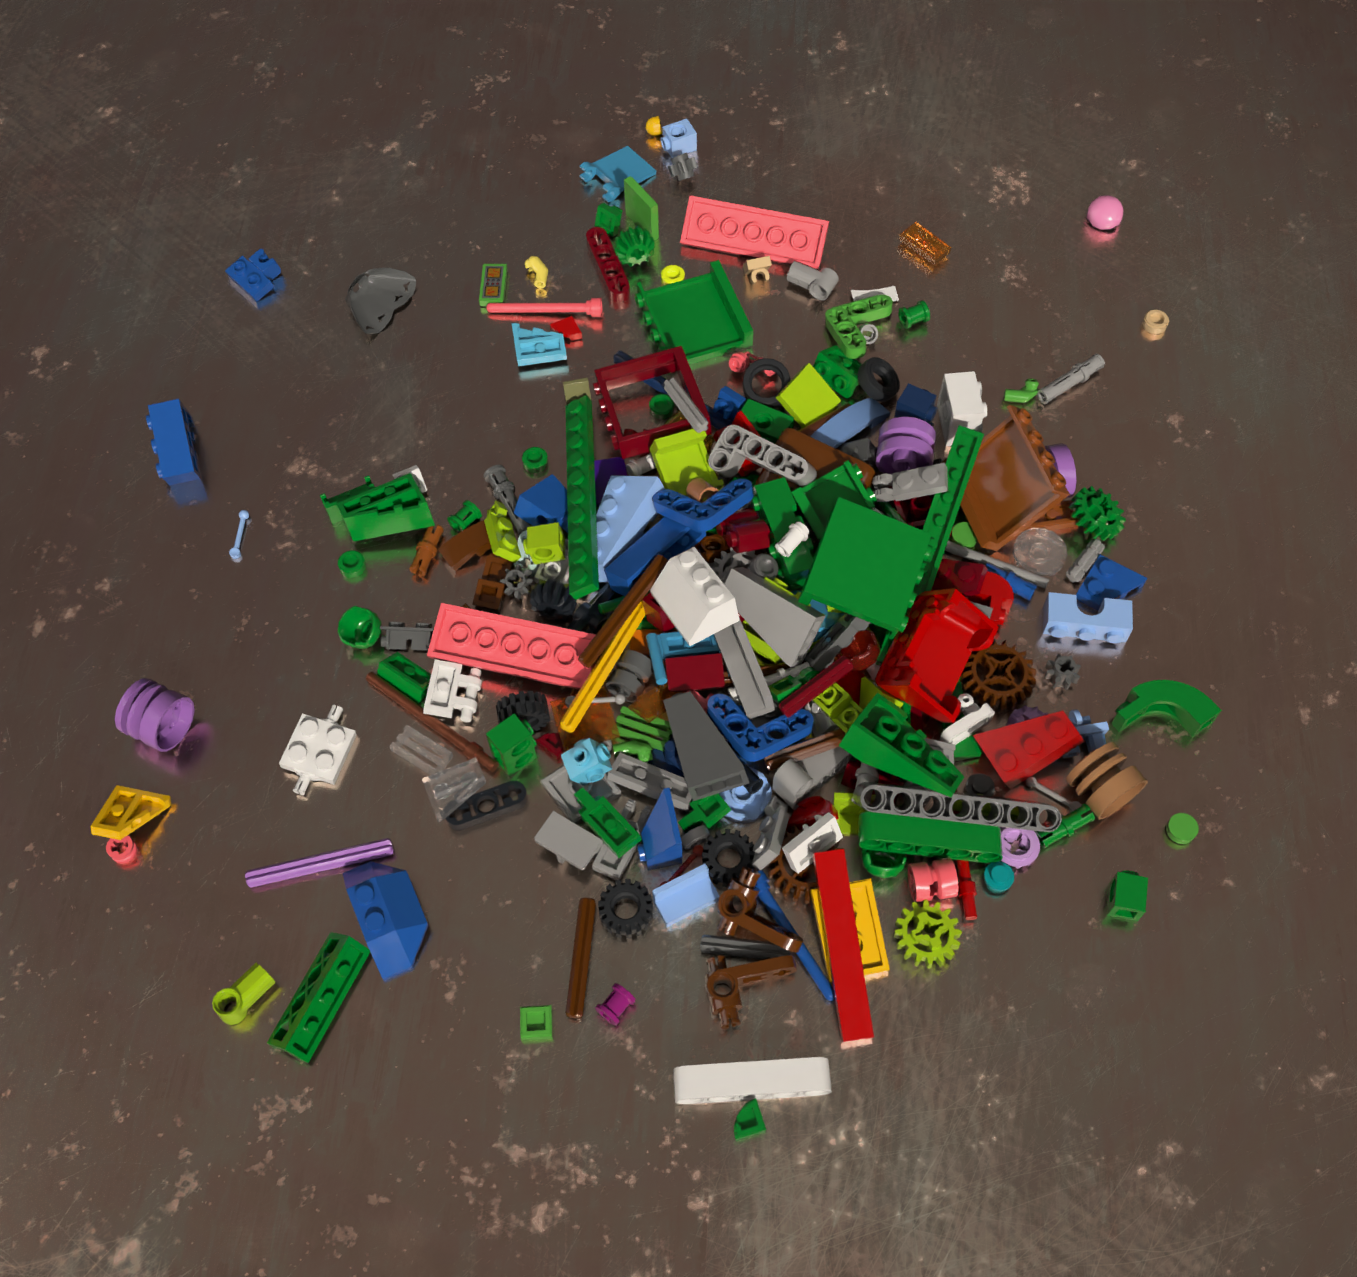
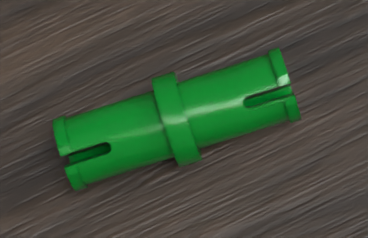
M1083 804L1065 816L1061 814V824L1053 832L1035 831L1038 839L1048 835L1047 838L1040 841V846L1045 849L1063 837L1069 838L1074 835L1075 830L1094 821L1095 816L1093 812L1081 817L1082 814L1091 810L1087 804Z

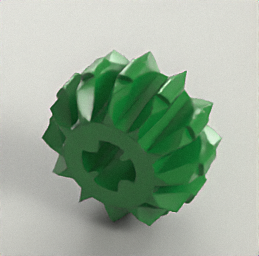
M638 225L632 229L629 226L626 232L620 231V236L615 238L614 251L622 264H628L630 267L634 264L640 266L641 262H649V256L654 255L655 242L647 228L642 229Z

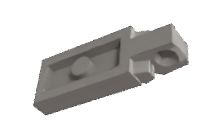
M777 796L771 798L764 808L767 817L760 824V838L753 847L755 855L752 865L759 870L765 868L779 855L790 816L787 813L788 804L779 800Z

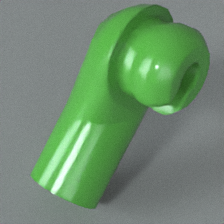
M1030 378L1025 381V386L1020 390L1005 389L1003 400L1006 402L1026 403L1038 394L1039 389L1037 387L1039 382L1036 379Z
M631 740L612 745L615 759L620 752L628 756L637 754L638 760L643 762L652 761L653 759L651 753L653 749L650 744Z

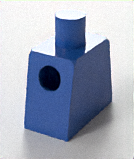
M552 474L519 495L514 514L532 526L559 522L560 527L568 533L567 489Z

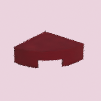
M568 732L545 733L537 738L536 741L540 747L558 761L561 758V754L568 751L577 742V738Z

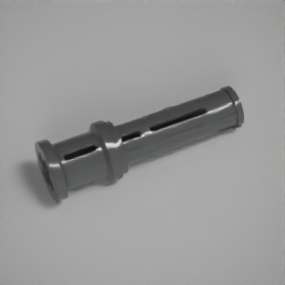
M494 465L485 471L483 477L492 486V494L495 499L500 500L507 508V513L520 535L523 531L527 530V527H532V525L514 514L518 501L514 494L515 486L505 475L506 469L504 466Z

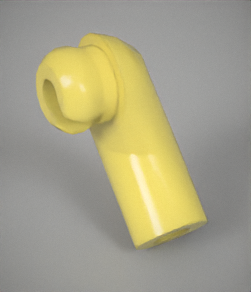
M530 256L525 261V268H529L528 271L536 273L534 285L537 288H544L547 282L548 268L539 257Z

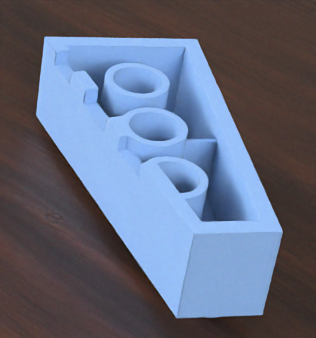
M610 476L596 514L599 582L609 583L604 569L641 538L649 521L653 522L658 515L655 511L652 497L656 492L665 489L658 476Z

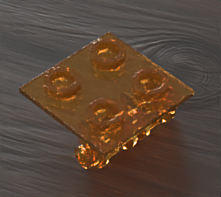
M605 687L600 688L595 698L608 697ZM567 697L550 701L564 752L573 748L574 744L582 739L591 738L601 743L620 737L610 702L592 703L575 731L569 733L560 728V721L568 709L565 702Z

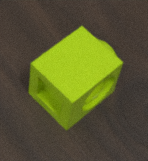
M559 522L527 527V538L523 540L525 554L530 555L534 565L566 560L565 536Z

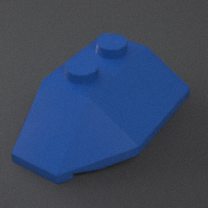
M370 861L344 872L343 878L348 896L383 981L413 968L416 960L415 957L422 944L428 923L407 871Z

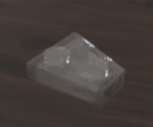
M476 758L422 779L438 822L443 821L486 784Z

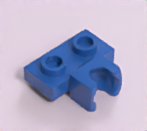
M259 249L249 258V261L242 255L225 272L252 299L258 302L274 288L271 281L281 273V268L273 258H268L263 249Z

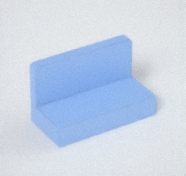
M706 864L652 891L653 903L666 927L718 902L720 897L709 878V869Z

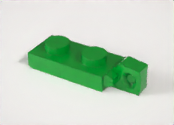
M583 787L574 793L577 803L582 807L578 811L582 820L618 858L622 857L642 840L639 833L604 796L598 795L593 798Z

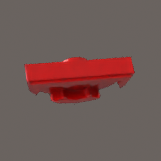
M821 796L808 797L797 804L799 807L793 812L791 817L789 816L786 831L791 833V828L794 824L798 827L799 831L803 830L805 823L810 827L816 822L815 815L823 817L828 812L835 816L836 819H839L838 811L829 800Z

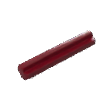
M846 656L840 657L779 703V709L787 718L791 717L852 671L854 668L853 664Z

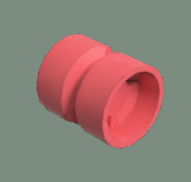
M951 858L934 860L930 866L926 862L908 864V885L913 902L931 901L934 895L939 899L958 896L957 872Z

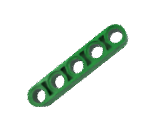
M870 811L863 812L858 816V845L863 849L981 863H994L1003 858L1001 829L998 826Z

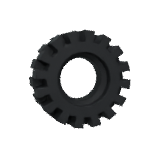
M528 690L527 693H524V691H519V694L511 693L509 697L504 696L501 698L502 701L497 702L498 724L512 714H515L520 721L525 719L532 729L536 731L541 729L540 726L545 727L550 722L547 698L544 694L541 695V692L533 693V691Z
M725 829V833L721 834L719 830L715 832V837L711 835L708 838V843H705L703 846L702 865H707L709 878L712 877L713 883L716 885L721 882L722 887L727 888L732 878H739L743 866L755 869V866L752 865L755 855L753 851L754 844L753 842L749 843V837L746 834L743 837L740 836L741 831L735 830V834L730 833V829ZM724 849H734L739 853L741 860L738 865L726 868L718 862L717 856Z
M619 879L615 881L614 886L611 884L606 886L607 891H602L600 895L601 900L598 901L601 923L603 927H607V932L611 935L613 932L616 933L618 938L626 935L628 939L632 938L634 933L637 936L642 934L641 930L643 928L647 930L649 921L652 922L653 918L651 894H648V889L645 886L642 888L640 882L636 880L634 884L631 883V879H625V883H621ZM625 898L633 900L638 906L636 914L628 919H622L614 912L616 903Z

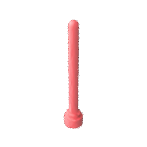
M591 298L586 303H489L486 309L490 313L586 312L591 317H602L603 306L602 298Z

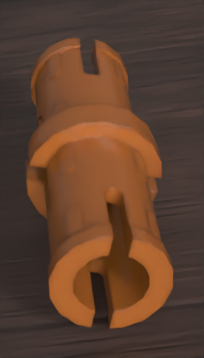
M438 524L435 532L434 526L427 527L422 541L418 542L416 546L417 553L409 568L415 575L419 568L418 576H425L431 558L436 556V546L444 532V529Z

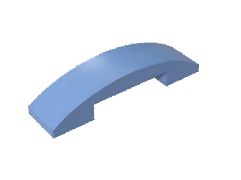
M872 398L864 399L832 417L810 437L836 449L867 426L871 429L888 418L890 412L878 401Z

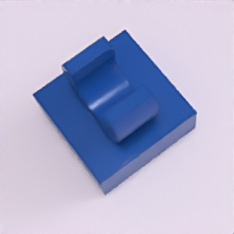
M725 386L719 391L713 412L718 411L724 415V419H731L733 421L737 412L742 410L746 398Z

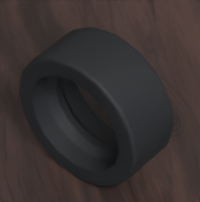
M763 358L754 361L747 368L743 376V391L746 399H751L770 408L780 406L781 403L776 399L778 394L771 398L758 396L753 391L752 380L758 372L771 370L777 373L781 379L780 393L791 381L788 369L775 359Z

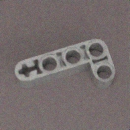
M729 425L723 430L708 459L710 468L725 478L735 476L745 459L782 478L785 477L786 480L801 487L814 482L817 477L816 469L802 457L737 425ZM740 436V440L734 444L736 437ZM762 446L761 451L757 455H754L755 450L758 447ZM783 457L781 464L776 466V461ZM727 459V464L721 468L722 462ZM794 467L803 471V473L800 474L794 472Z
M839 746L800 760L797 763L790 759L775 773L772 789L795 810L799 807L797 804L800 801L811 797L855 757Z

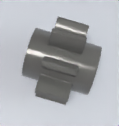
M687 153L671 158L673 165L668 166L671 177L677 176L678 181L694 176L693 169L698 168L695 157L689 158Z
M516 564L515 570L505 569L507 575L505 579L500 580L501 583L508 586L504 593L509 596L514 592V596L518 600L521 599L523 594L531 595L529 591L531 585H536L534 580L528 578L531 576L532 571L526 569L522 572V567ZM520 577L521 579H523V582H519L516 587L514 585V582H518Z
M1057 654L1055 662L1048 660L1045 666L1048 671L1044 678L1050 680L1053 688L1064 687L1065 690H1068L1071 682L1077 684L1080 678L1077 673L1081 665L1075 663L1072 659L1073 656L1068 657Z

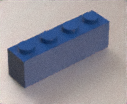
M663 517L604 569L611 590L626 596L658 554L663 555L669 561L670 558L699 543L707 535L706 531L699 532L667 517Z

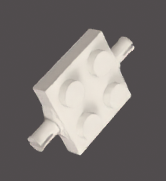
M332 705L326 719H318L302 713L279 762L281 768L293 771L299 776L293 792L305 795L310 780L335 784L357 735L355 730L340 726L337 723L343 712V708L340 706Z

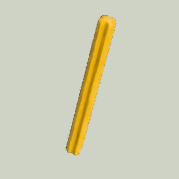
M642 601L607 645L560 721V728L569 733L575 731L646 615Z

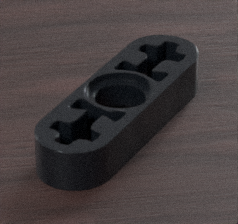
M509 781L451 802L446 807L444 813L447 824L450 828L459 831L519 810L527 803L526 788L519 781ZM515 790L518 794V799L513 801L510 797V792ZM497 795H501L503 806H500ZM490 799L494 801L493 809L488 812L480 811L478 806L482 800ZM470 805L473 806L474 812L476 814L473 817L469 808ZM458 810L463 814V819L457 821L455 818V812Z

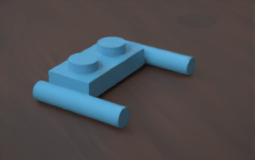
M679 632L661 633L660 635L649 633L646 635L654 675L658 685L666 684L668 681L664 668L666 658L718 654L720 652L714 634L691 646L687 644Z

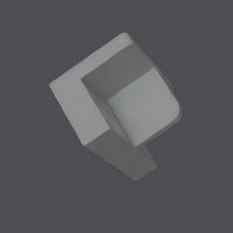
M555 811L551 813L534 837L537 844L556 854L558 862L563 864L567 861L580 870L586 868L592 857L596 859L603 845L602 839Z

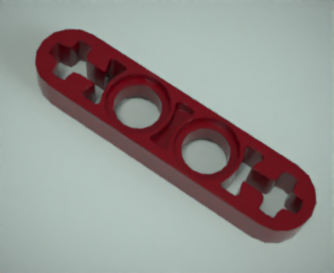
M593 227L586 233L587 247L606 291L614 302L626 301L630 296V285L605 229ZM595 238H598V240L601 241V244L598 245ZM601 253L610 254V256L605 259L598 257V255ZM609 270H615L618 272L616 275L613 276L606 274V272ZM618 283V286H619V288H620L621 291H618V289H615V284Z

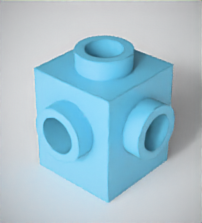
M591 738L579 740L574 744L573 748L561 754L570 780L584 786L601 780L605 773L613 769L609 761L611 754L606 745Z

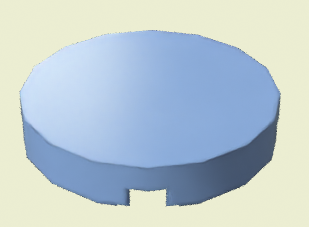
M749 767L764 782L758 792L750 794L742 785L719 793L731 808V811L724 817L732 822L743 824L755 822L765 815L764 808L772 797V790L764 774L754 768Z

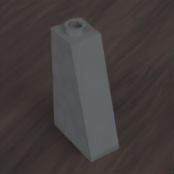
M691 691L678 693L671 698L663 700L687 788L693 801L750 783L743 764Z

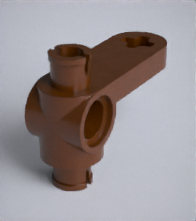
M743 866L739 878H732L727 890L719 897L718 913L722 918L717 925V929L720 931L725 929V934L735 936L736 929L740 925L783 949L798 953L804 941L800 936L755 913L757 907L756 898L760 891L755 885L761 874L758 871L753 872L754 869ZM735 896H738L742 901L740 911H737L733 906Z
M717 956L718 965H716L714 957L707 959L706 964L708 965L709 973L704 976L712 1014L719 1015L722 1029L729 1028V1019L731 1020L732 1027L740 1025L741 1021L737 1011L743 1006L738 986L784 977L796 972L797 967L794 956H780L727 968L725 956ZM719 983H725L729 985L731 991L728 994L720 995L714 990V987Z

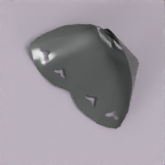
M374 268L358 275L349 286L345 301L364 333H380L391 320L394 310L404 305L413 296L416 279L405 271L393 268ZM410 282V284L407 286L408 290L405 291V287L403 285ZM358 283L359 289L357 292H354L353 288ZM395 296H402L401 298H398V301H395ZM385 315L383 318H381V322H379L378 317Z

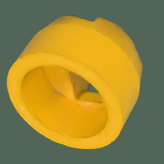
M659 116L652 117L646 122V131L650 135L657 136L663 134Z

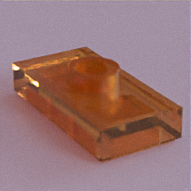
M917 222L904 230L899 237L901 242L933 265H936L950 254L951 247Z

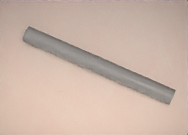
M947 542L945 548L947 552L979 564H985V566L988 562L1009 573L1010 571L1016 573L1015 576L1045 589L1047 587L1049 578L954 542Z

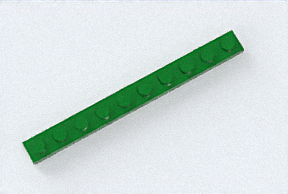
M587 395L573 400L565 406L569 594L575 600L599 590L592 401Z
M958 426L945 463L948 475V491L934 494L922 529L932 534L929 545L933 547L928 560L922 562L921 568L925 569L919 585L915 584L913 592L917 593L916 597L922 592L931 591L984 433ZM890 630L886 632L876 665H882L894 638L892 640L888 638Z

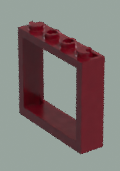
M682 346L594 370L597 381L593 383L596 396L601 395V398L598 399L602 414L607 413V416L604 417L608 432L613 431L614 435H610L614 450L619 449L622 459L650 452V447L655 439L693 429V427L685 419L624 437L608 390L675 371L678 373L683 389L708 421V429L705 431L706 435L712 434L710 416Z

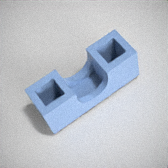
M1049 592L1043 605V634L1052 635L1053 637L1062 638L1067 636L1080 638L1085 641L1096 639L1105 640L1110 643H1126L1133 630L1131 600L1104 598L1098 610V615L1093 616L1086 615L1077 607V595Z

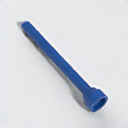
M763 870L758 871L761 876L758 878L755 886L760 890L759 898L776 924L797 934L770 893V886L768 884L770 880ZM802 943L799 952L796 953L826 1000L833 1001L835 997L832 985L805 944Z

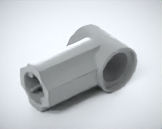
M797 261L791 264L787 274V281L808 289L810 294L817 300H826L839 281L837 273L830 268H822L819 271Z

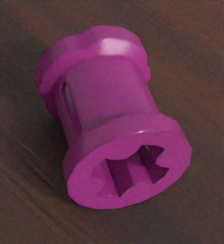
M618 983L612 986L613 991L606 1000L595 1007V1010L614 1026L620 1022L618 1018L629 1004L633 1005L636 1000L628 990Z

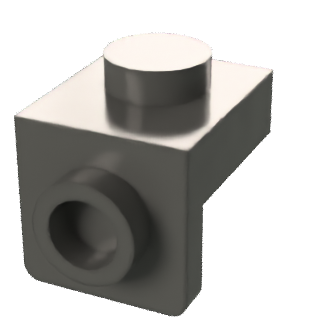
M869 438L840 445V451L867 463L874 469L875 473L878 472L876 466L877 447L874 446Z

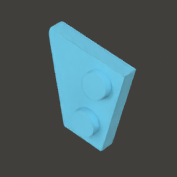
M512 323L518 366L567 360L563 334L546 332L535 327L531 331L520 328L518 323Z

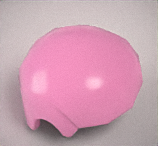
M1110 195L1099 196L1089 205L1087 219L1093 227L1100 230L1112 229L1121 223L1124 214L1122 203Z

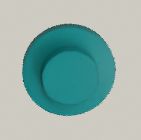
M1004 862L990 863L984 871V881L994 891H1005L1014 882V872Z

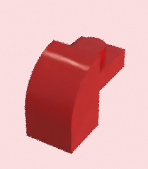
M987 571L980 594L967 597V599L971 602L993 608L990 619L998 626L1003 625L1005 613L1010 611L1014 600V593L1006 579L996 573Z

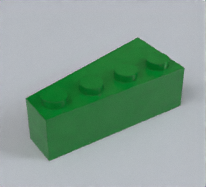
M783 477L754 485V496L750 503L755 512L758 511L759 517L767 523L770 529V547L766 549L767 554L771 555L778 564L776 578L789 586L787 590L789 591L802 588L814 558V546L811 539L808 538L806 541H801L789 557L781 555L775 548V545L790 530L789 526L796 522L804 524L800 515L795 516L794 514L797 511V506L786 478Z

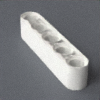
M825 1057L687 1065L673 1069L675 1103L746 1101L755 1098L761 1100L820 1096L832 1092L829 1060Z

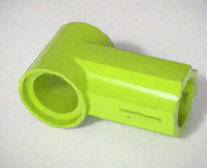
M255 963L232 986L216 993L212 1001L213 1009L224 1023L229 1025L238 1024L244 1020L248 1009L276 982L266 970ZM237 1002L234 1009L224 1012V1008L228 1003Z

